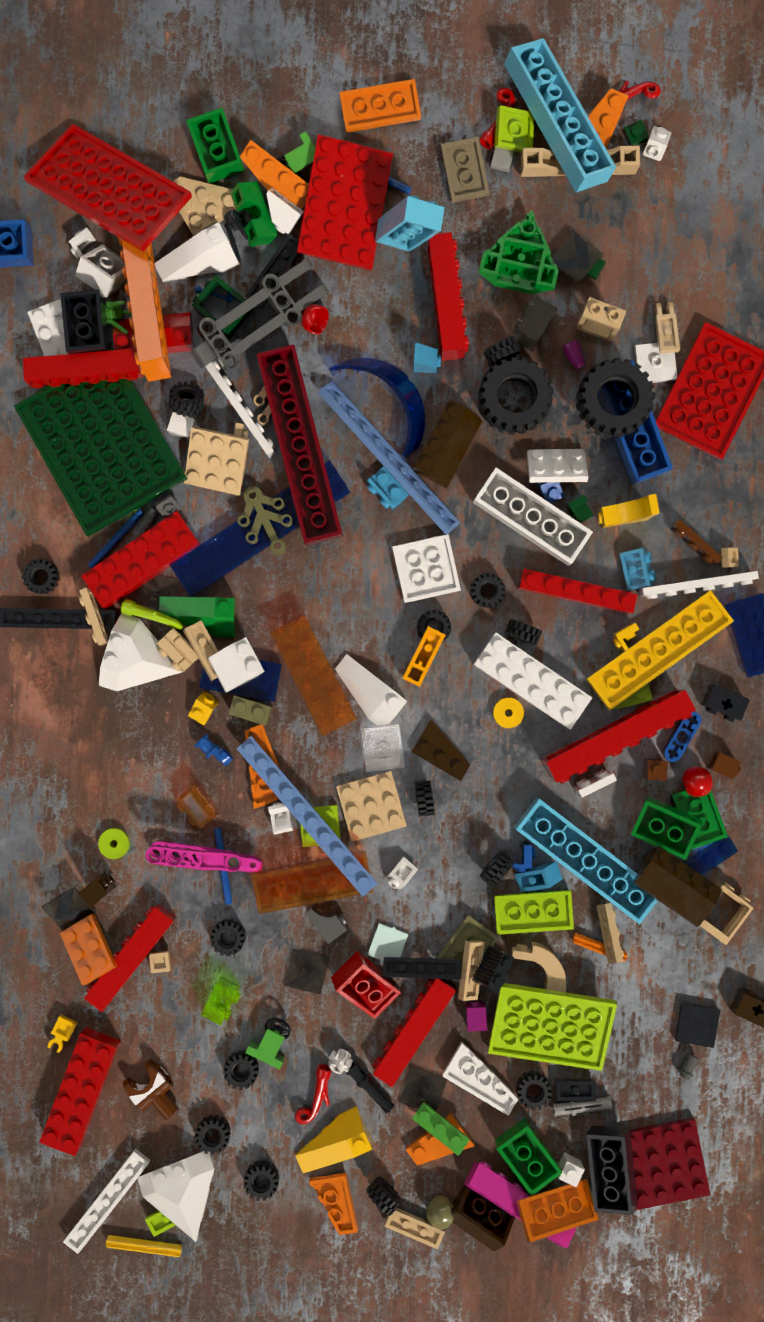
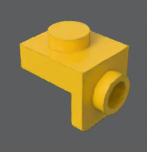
M203 691L196 699L188 716L205 725L220 700L212 694Z

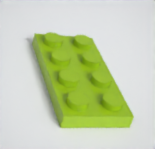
M571 890L494 895L497 935L574 929Z

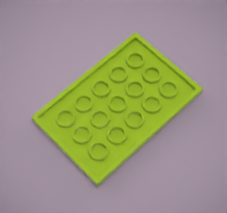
M504 983L499 989L488 1054L602 1071L616 1013L617 1001Z

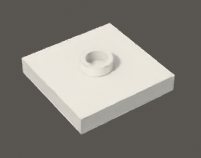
M658 343L634 346L636 364L642 366L639 369L642 373L647 371L649 374L648 381L658 383L675 381L677 379L675 353L659 354Z

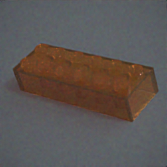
M304 615L270 632L321 735L324 736L356 720L357 716L307 616Z
M367 851L352 853L371 875ZM330 858L262 870L253 873L251 876L259 914L361 895Z

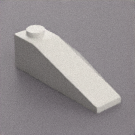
M219 222L199 232L155 263V267L163 282L185 279L186 277L196 275L204 276V274L223 273L239 265Z
M347 654L335 668L368 719L384 731L407 700Z

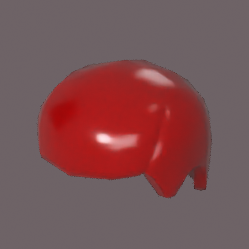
M318 304L307 306L302 313L301 319L304 330L317 335L321 334L328 323V309Z
M697 766L691 767L683 773L682 783L689 795L699 797L710 793L713 782L708 770Z

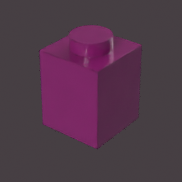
M471 1000L470 1003H465L468 1032L487 1031L485 1002Z

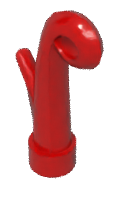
M627 80L618 90L629 96L627 101L641 92H644L645 96L650 99L657 98L661 93L660 86L652 81L642 82L627 88L629 84Z
M507 87L500 88L496 94L497 100L506 105V107L514 108L515 96L513 91ZM502 95H506L508 99L503 98ZM496 120L479 138L480 144L486 149H491L495 144Z
M324 1064L317 1066L311 1110L300 1108L296 1111L295 1120L299 1124H308L315 1119L323 1099L327 1107L330 1105L328 1097V1081L332 1073L330 1066Z

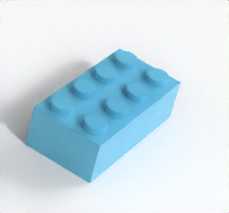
M409 195L378 219L375 242L410 252L441 231L445 207L439 206L437 202H426L420 200L418 196Z

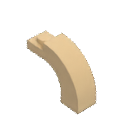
M532 941L530 949L522 944H517L516 947L511 946L510 955L512 957L534 961L544 968L545 981L543 989L566 992L564 969L550 949Z

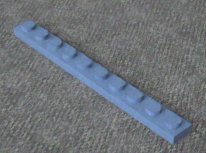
M333 381L319 390V395L446 535L460 524L458 519Z
M250 736L237 748L240 754L362 896H365L378 884L256 740Z

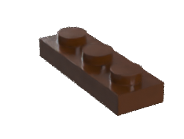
M681 519L672 524L673 533L678 538L686 540L688 542L687 546L691 550L698 551L702 555L703 561L709 565L718 564L723 557Z

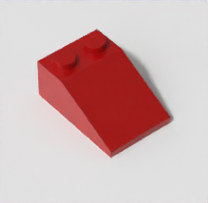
M358 951L330 977L335 990L374 1019L401 993L387 977H383V973L369 959Z

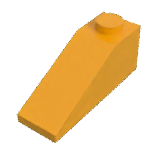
M429 626L427 627L402 679L419 687L421 686L445 634Z

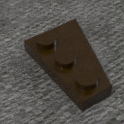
M430 719L411 752L461 781L470 764Z

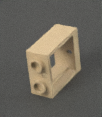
M589 297L575 329L611 342L621 327L626 310Z
M717 881L716 885L722 888L724 893L741 904V907L722 932L706 920L700 926L727 945L754 908L749 905L750 900L740 894L738 897L734 894L733 891L735 889L725 882L722 885Z

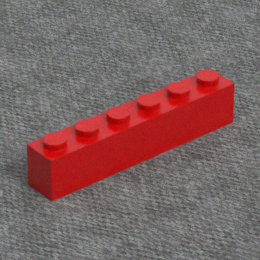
M137 348L23 358L24 381L32 388H42L43 385L59 387L67 383L79 385L80 382L96 384L103 380L108 382H117L119 379L133 381L143 377V375L141 374L140 366L136 364L134 353H137Z
M527 569L521 571L518 585L519 590L626 614L634 613L638 595Z
M158 904L155 908L151 906L145 913L147 917L143 923L139 921L134 927V935L131 938L127 936L121 944L123 949L119 953L116 951L113 954L117 967L100 976L96 983L92 981L85 991L88 993L84 999L100 1012L104 1011L177 918L162 905Z
M428 979L425 984L427 988L423 994L421 992L418 994L414 1001L416 1003L413 1009H408L404 1016L405 1021L402 1025L399 1024L393 1033L395 1036L391 1041L388 1040L386 1042L381 1057L377 1056L372 1064L373 1075L389 1086L393 1087L455 994V985L446 979Z

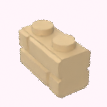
M174 628L157 643L159 646L157 650L164 658L168 655L173 660L170 664L177 671L182 670L185 672L199 659L190 644Z

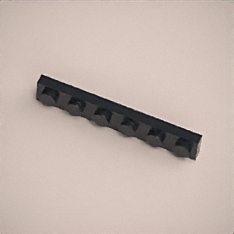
M0 608V627L93 629L92 625H89L86 620V610ZM99 610L105 629H113L116 624L117 610Z

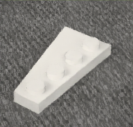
M461 1041L443 1071L442 1076L509 1116L518 1101V1097Z

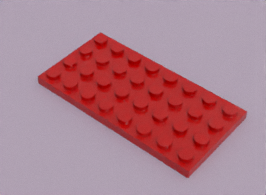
M74 124L63 133L23 176L27 183L142 252L145 251L192 198L189 190Z

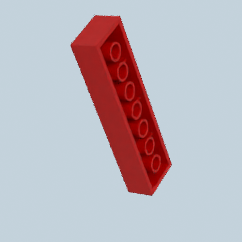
M675 689L541 760L551 779L556 783L560 782L563 784L571 779V775L575 773L580 775L588 771L587 767L595 764V766L600 765L606 761V757L610 755L614 757L621 754L623 748L627 746L632 748L640 744L639 740L646 737L649 739L658 734V730L662 728L666 730L673 727L675 721L679 719L683 721L692 717L691 713L696 711L685 689Z

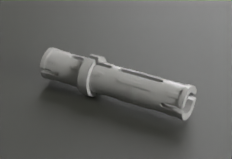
M610 1096L597 1098L595 1101H569L553 1104L555 1117L567 1114L576 1116V1113L612 1109Z

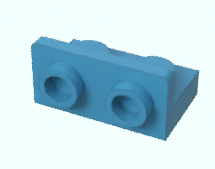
M384 466L371 478L367 479L368 485L366 487L373 495L377 493L381 498L379 500L386 509L390 508L393 511L409 496L407 491Z
M647 548L620 553L628 591L654 585L656 575L654 570H651L650 562H652V557Z

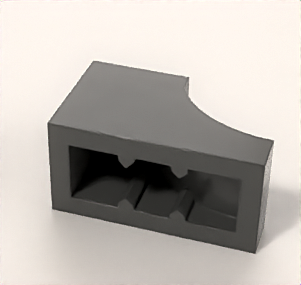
M313 905L306 909L305 914L328 944L347 931L348 926L346 924L348 922L342 914L339 915L337 912L332 914L323 913Z

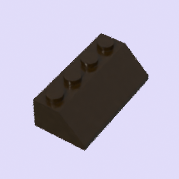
M450 399L421 452L413 471L447 489L482 420L466 407Z
M660 846L646 853L633 882L634 885L696 927L701 925L717 905L722 892V888Z

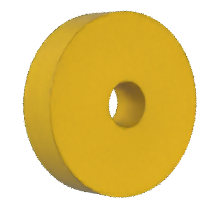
M508 697L503 698L495 704L493 717L498 725L504 728H514L522 722L524 709L518 700ZM507 709L512 711L511 716L505 715Z

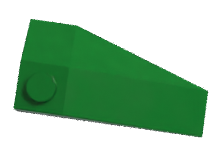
M159 596L160 613L168 615L188 627L202 621L208 633L215 637H235V598Z

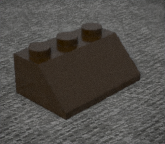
M464 1185L452 1203L454 1208H451V1214L454 1217L452 1223L492 1251L504 1247L515 1217Z

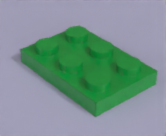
M686 790L671 794L675 808L702 820V826L693 843L692 850L728 837L712 791L705 796L699 797L689 795Z

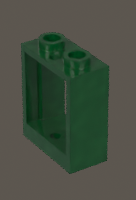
M216 275L213 279H208L202 293L196 294L192 300L194 311L203 318H211L214 321H217V319L202 308L201 305L217 285L240 304L246 301L244 297ZM253 308L221 330L222 333L230 339L253 311Z

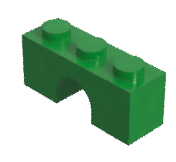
M258 181L237 183L230 194L236 210L247 211L253 217L244 228L249 237L248 243L250 247L270 244L277 236V231L272 223L270 211L265 203Z

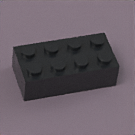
M592 1125L586 1134L594 1212L633 1215L638 1201L630 1128Z

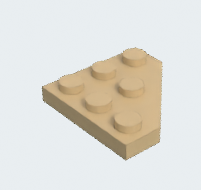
M179 177L173 181L191 192L192 198L179 213L193 236L218 222H222L224 215L230 210H236L230 194L233 189L184 177Z

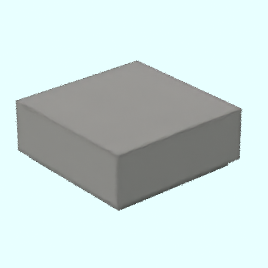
M495 148L490 168L509 173L514 151Z

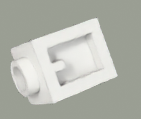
M402 857L385 878L391 887L400 890L405 887L418 869L405 857Z

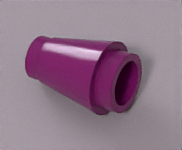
M575 339L562 346L564 349L563 353L575 369L586 365L580 342L578 343Z

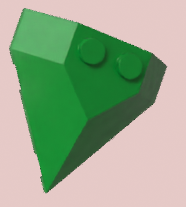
M533 210L498 239L495 245L483 253L479 268V274L494 286L528 294L554 290L559 271L557 265L552 260L550 249L540 226L535 221Z

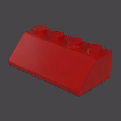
M191 312L162 315L168 354L193 350L195 343ZM130 319L117 320L118 324L128 330V334L114 326V350L135 349L132 341V335H135V332L131 328Z

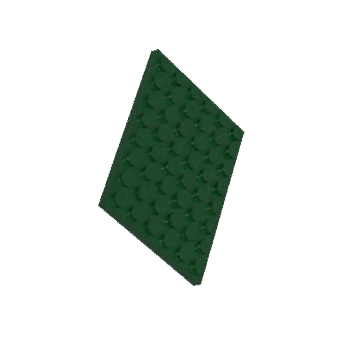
M119 379L117 382L103 380L96 384L80 382L79 385L67 383L59 387L48 385L14 405L87 537L188 479L134 383L130 380Z

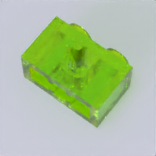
M220 976L200 1015L221 1026L223 1020L228 1021L232 1010H230L232 1003L237 1004L241 993H239L241 986ZM222 998L225 999L223 1005L220 1004V1000Z

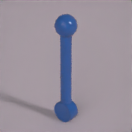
M200 286L194 288L197 294L202 293L204 290ZM215 292L210 294L211 296L225 299L228 303L233 301V297L230 295L225 296Z

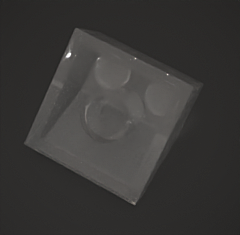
M399 723L361 728L366 772L405 767Z

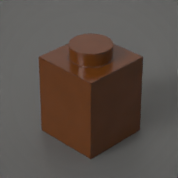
M715 751L707 769L734 779L741 770V762Z
M644 758L642 777L647 780L667 781L668 762Z

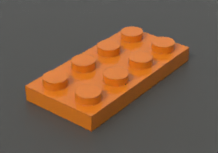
M415 79L339 92L346 133L421 120Z
M587 1179L580 1180L577 1187L567 1184L516 1201L528 1243L599 1220L597 1212H594L593 1198Z

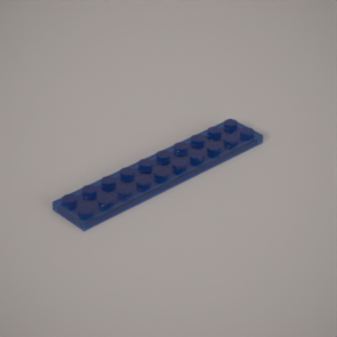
M329 460L325 463L334 502L337 503L351 492ZM290 486L273 497L274 499L279 497L284 501L285 506L282 510H276L271 505L262 504L264 510L279 515L288 514L293 519L290 527H284L281 523L270 520L278 539H282L300 527ZM277 501V502L275 503V506H276V507L281 506L282 502H281V501ZM255 509L250 515V525L248 527H241L237 520L170 564V567L190 597L195 596L270 547L271 540L263 524L261 525L256 544H250L246 540V535L251 532L257 515ZM243 518L241 520V524H245L247 522L246 518ZM285 518L283 523H289L290 518ZM251 535L249 540H255V535Z

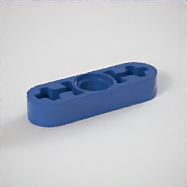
M691 713L692 717L693 715L695 716L694 720L696 721L695 724L691 723L688 727L692 729L691 732L688 729L682 728L683 725L688 726L689 720H680L663 749L662 754L666 760L676 762L681 758L701 724V716L698 713ZM680 731H684L687 734L684 742H679L677 739V734ZM673 741L678 745H682L681 749L679 747H676L674 751L676 753V756H671L669 758L670 754L668 753V750H673L676 746L672 744Z

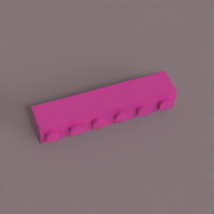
M483 1161L481 1163L474 1162L464 1184L521 1221L516 1201L531 1195L523 1191L524 1187L514 1182L512 1184L508 1182L506 1175L501 1172H497V1174L493 1172L489 1164ZM577 1227L546 1238L558 1246L567 1249Z

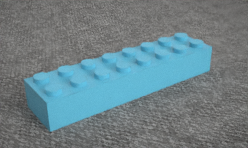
M544 38L512 47L504 65L575 193L608 182L616 166Z
M536 797L514 825L518 832L639 925L658 902L654 897L633 884L637 876L635 871L540 798Z

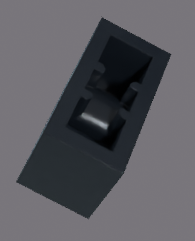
M709 684L701 706L706 707L705 711L716 715L718 712L724 715L723 719L734 722L735 720H742L750 699L715 684ZM722 701H725V703L728 704L727 707H724V705L721 704Z

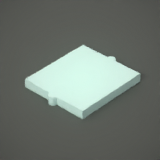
M379 923L367 955L380 959L381 962H383L384 957H400L408 933L397 930L395 926L389 927Z

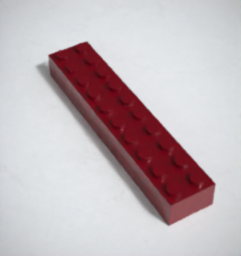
M295 345L258 353L256 355L304 544L308 546L343 537Z

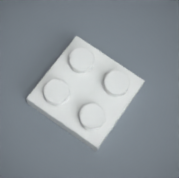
M601 769L593 773L594 776L589 779L582 778L576 782L577 785L573 786V789L577 795L584 797L617 781L614 773Z

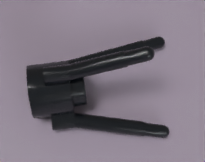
M230 210L223 217L226 222L224 227L228 231L238 262H241L232 229L233 231L239 230L243 237L248 240L249 237L242 228L248 222L242 215L238 214L237 210Z

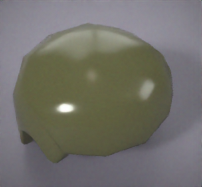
M438 1195L432 1198L426 1210L428 1221L434 1227L441 1230L449 1227L454 1219L451 1214V1208H454L448 1197Z

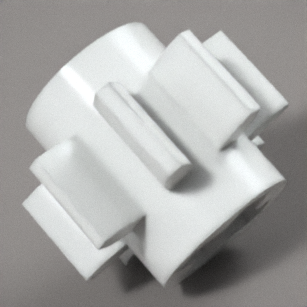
M339 1049L338 1052L333 1050L328 1061L330 1069L337 1074H342L343 1071L348 1072L353 1061L350 1059L351 1054L344 1049Z

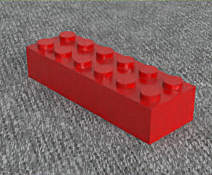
M452 232L436 234L428 239L427 244L441 361L463 359L469 347L468 335H464L467 323L466 316H462L464 308L463 296L460 297L462 282L461 277H457L459 270V259L455 258L457 242L456 239H452Z
M176 511L87 571L81 577L101 607L109 609L202 544L181 513Z
M87 1027L80 1033L39 1143L76 1156L84 1141L121 1040Z

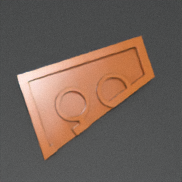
M610 89L588 116L606 149L629 97L614 89Z
M452 1113L445 1117V1119L468 1136ZM428 1131L406 1147L407 1153L417 1166L454 1153ZM471 1138L463 1150L475 1146Z
M347 1173L310 1178L309 1183L316 1190L320 1203H323L328 1212L327 1215L339 1235L357 1233L359 1228Z

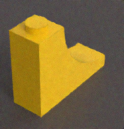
M651 494L629 502L601 507L597 513L598 524H601L602 528L647 521L659 514L657 495Z

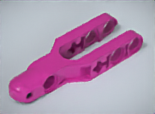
M168 841L154 842L145 854L147 861L151 864L198 870L255 873L263 868V861L254 855ZM154 849H157L160 855L155 854ZM173 852L179 853L180 857H175ZM231 857H236L239 860L237 866L229 863Z

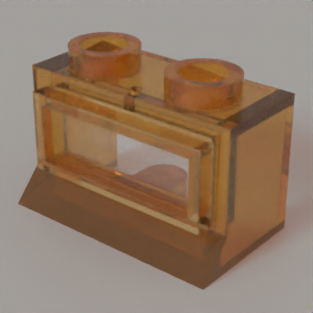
M195 784L176 799L178 802L176 806L182 813L186 812L190 817L188 821L194 828L198 827L201 829L220 813L218 810L216 812L209 805V799L201 795L197 789L199 786Z

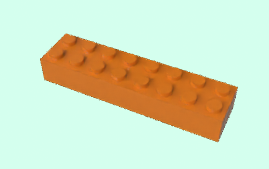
M118 237L120 246H123V250H120L122 262H125V267H122L124 278L128 282V284H125L127 296H130V301H127V305L133 317L130 318V325L135 332V335H132L134 347H137V353H134L136 364L140 366L141 374L146 376L148 382L172 378L152 243L142 252Z

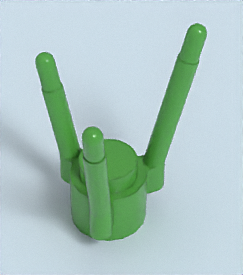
M107 301L105 305L107 323L128 334V330L116 322L123 315L132 316V313L122 310L120 305H124L126 302Z

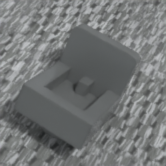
M172 492L155 504V507L164 518L181 510Z

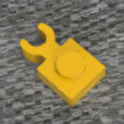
M61 1014L51 1032L55 1037L48 1043V1048H51L53 1043H57L59 1045L57 1052L59 1053L64 1047V1041L68 1042L78 1022Z

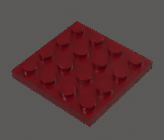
M694 1117L630 1130L638 1201L636 1210L711 1196Z

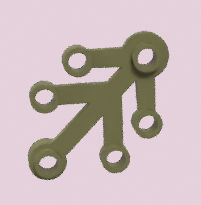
M249 487L244 492L246 506L243 515L238 518V523L241 527H248L253 508H255L257 515L251 532L246 535V540L250 544H256L261 525L263 524L271 540V551L275 555L284 554L287 549L286 544L283 540L278 539L270 520L281 523L284 527H290L293 519L288 514L279 515L264 510L261 504L271 505L276 510H282L285 506L284 501L279 497L274 499L264 496L258 487ZM252 493H256V497L254 499L250 498V495ZM277 501L282 502L281 506L276 507L275 503ZM243 518L247 519L245 524H241ZM285 518H290L289 523H283ZM255 535V540L250 541L249 537ZM280 543L281 547L279 549H275V544Z

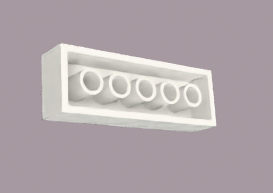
M495 468L473 501L475 505L567 566L573 563L593 531L498 468Z
M498 633L492 635L473 663L475 667L570 730L592 699L591 696Z

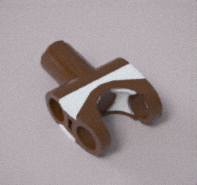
M149 1059L144 1065L148 1071L150 1082L140 1084L127 1077L123 1081V1086L139 1110L144 1111L150 1105H153L160 1115L167 1120L179 1108L166 1093L174 1086V1083L159 1064Z

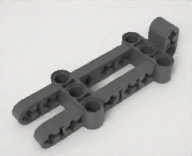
M306 258L279 278L274 274L264 276L259 283L261 289L259 292L217 321L211 318L202 319L197 324V331L204 342L190 351L199 367L203 368L216 359L223 369L232 370L239 365V354L282 324L286 327L298 325L302 319L301 311L329 292L323 283L294 303L285 289V285L313 267L310 260ZM266 279L273 281V289L266 287ZM277 296L284 298V306H280L277 303ZM267 299L277 316L234 346H231L221 330ZM288 313L295 315L294 323L288 320ZM204 322L211 325L210 333L203 331L202 324ZM215 339H219L222 342L223 347L221 350L214 347L213 342ZM226 356L233 358L234 364L232 366H228L225 363Z

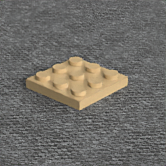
M193 426L190 433L185 470L188 479L184 481V484L240 496L250 438Z
M392 771L336 786L352 842L407 826Z

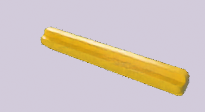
M109 1235L106 1239L107 1248L180 1257L182 1252V1245L112 1235Z

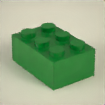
M223 107L186 120L209 184L244 172V167Z
M647 796L631 835L656 847L660 846L667 852L686 860L702 826V820Z
M523 1118L494 1140L497 1151L531 1196L563 1173L557 1159L526 1118Z

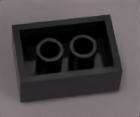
M96 289L60 293L66 352L68 354L110 351L105 297L102 292Z

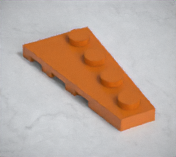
M260 724L245 730V740L252 736L280 768L264 725ZM249 764L254 809L279 800Z

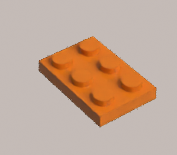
M95 914L87 916L60 933L82 985H87L117 967Z

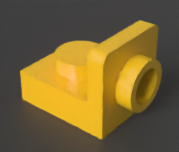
M632 623L612 635L614 637L612 640L613 644L618 650H628L623 639L625 638L627 641L636 636L635 632L639 630L637 624Z

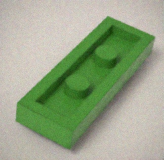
M425 1102L422 1103L412 1118L458 1156L470 1141L467 1135Z

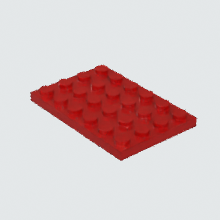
M318 134L297 254L372 270L377 242H375L378 219L382 217L393 153Z
M705 322L655 420L658 429L722 460L764 378V351Z

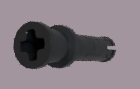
M356 1060L352 1063L349 1071H345L346 1075H350L356 1081L357 1087L363 1088L386 1114L387 1112L389 1113L393 1109L394 1103L371 1080L370 1073H366L359 1065L360 1062Z

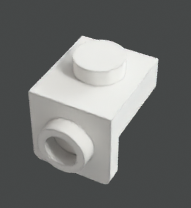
M653 126L643 155L661 161L672 132L667 131L663 127Z
M88 228L79 230L69 240L73 247L70 251L77 259L83 256L82 250L96 241Z
M282 802L274 803L268 807L274 835L293 831L290 811Z

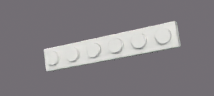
M214 360L206 365V369L267 456L271 458L275 455L273 450L275 445L270 438L265 439L262 435L265 431L259 422L256 424L253 422L251 417L254 415L248 407L244 408L241 405L242 398L237 391L232 392L229 387L232 384L226 375L223 377L218 371L221 368Z
M758 571L646 587L639 589L640 597L646 596L647 600L658 598L657 594L665 593V597L677 595L676 591L684 590V594L694 593L696 588L702 587L703 591L714 590L716 585L728 588L733 587V583L741 582V585L753 584L752 580L759 579Z
M135 1148L70 1231L63 1243L78 1254L147 1167L150 1159Z

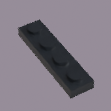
M291 234L286 236L245 295L246 299H249L261 290L259 283L264 276L274 274L279 278L288 272L300 255L297 254L299 242L297 238ZM266 279V287L273 289V281ZM265 299L256 306L262 309L268 300Z
M384 957L383 977L461 980V960Z

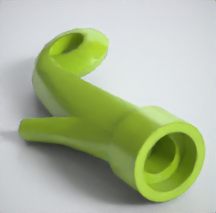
M125 599L122 604L121 612L123 614L135 615L160 622L175 630L183 628L180 621L136 604L133 600Z

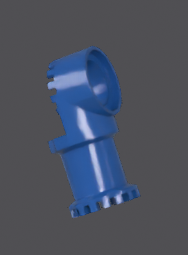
M207 734L194 745L206 754L207 759L214 755L219 762L222 761L221 764L227 766L233 760L229 752L223 747L220 748L218 745H215L208 738Z

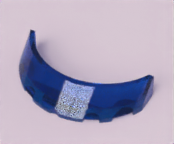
M373 358L349 359L331 367L330 374L332 376L342 369H352L355 372L365 371L386 382L399 397L407 417L408 433L402 459L406 460L419 448L425 430V409L418 389L404 372L392 364Z

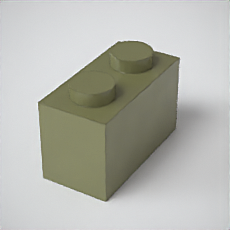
M235 695L229 714L266 726L268 725L273 706Z

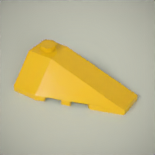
M355 1106L340 1113L335 1117V1120L322 1129L321 1133L295 1154L303 1173L355 1158L372 1150L373 1140L358 1107Z

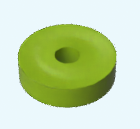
M110 828L100 836L98 842L99 850L106 858H121L130 848L129 835L123 829ZM112 840L117 841L116 847L112 845Z

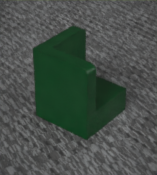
M585 494L565 506L571 517L579 523L593 516L586 503L588 499Z

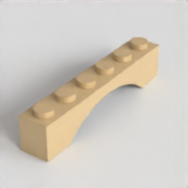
M619 146L607 150L616 166L612 175L636 174L640 166V146ZM523 148L521 155V177L566 176L553 151L545 148Z

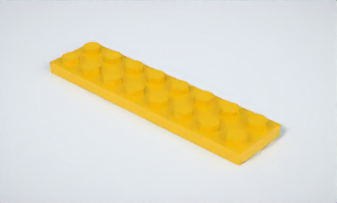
M710 590L586 680L608 710H611L734 622V620Z

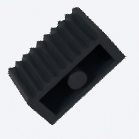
M487 946L488 949L484 953L483 960H481L479 967H477L472 981L485 989L498 993L504 984V978L508 970L512 967L514 957L505 951Z

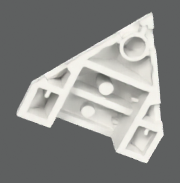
M121 613L111 631L100 666L99 686L120 691L182 673L183 671H177L170 664L173 660L168 655L165 658L157 650L159 648L157 645L159 641L140 618Z
M205 1151L137 1178L142 1196L195 1242L198 1239L200 1223L203 1219L210 1190L209 1187L215 1170L209 1151L208 1154H205Z

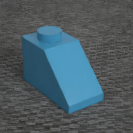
M415 343L413 372L436 373L437 367H441V356L437 355L438 349Z
M556 861L539 864L532 867V869L528 868L525 872L514 874L520 892L550 888L563 880Z

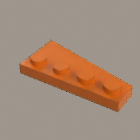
M250 140L240 158L267 191L274 188L302 210L306 202L309 184Z

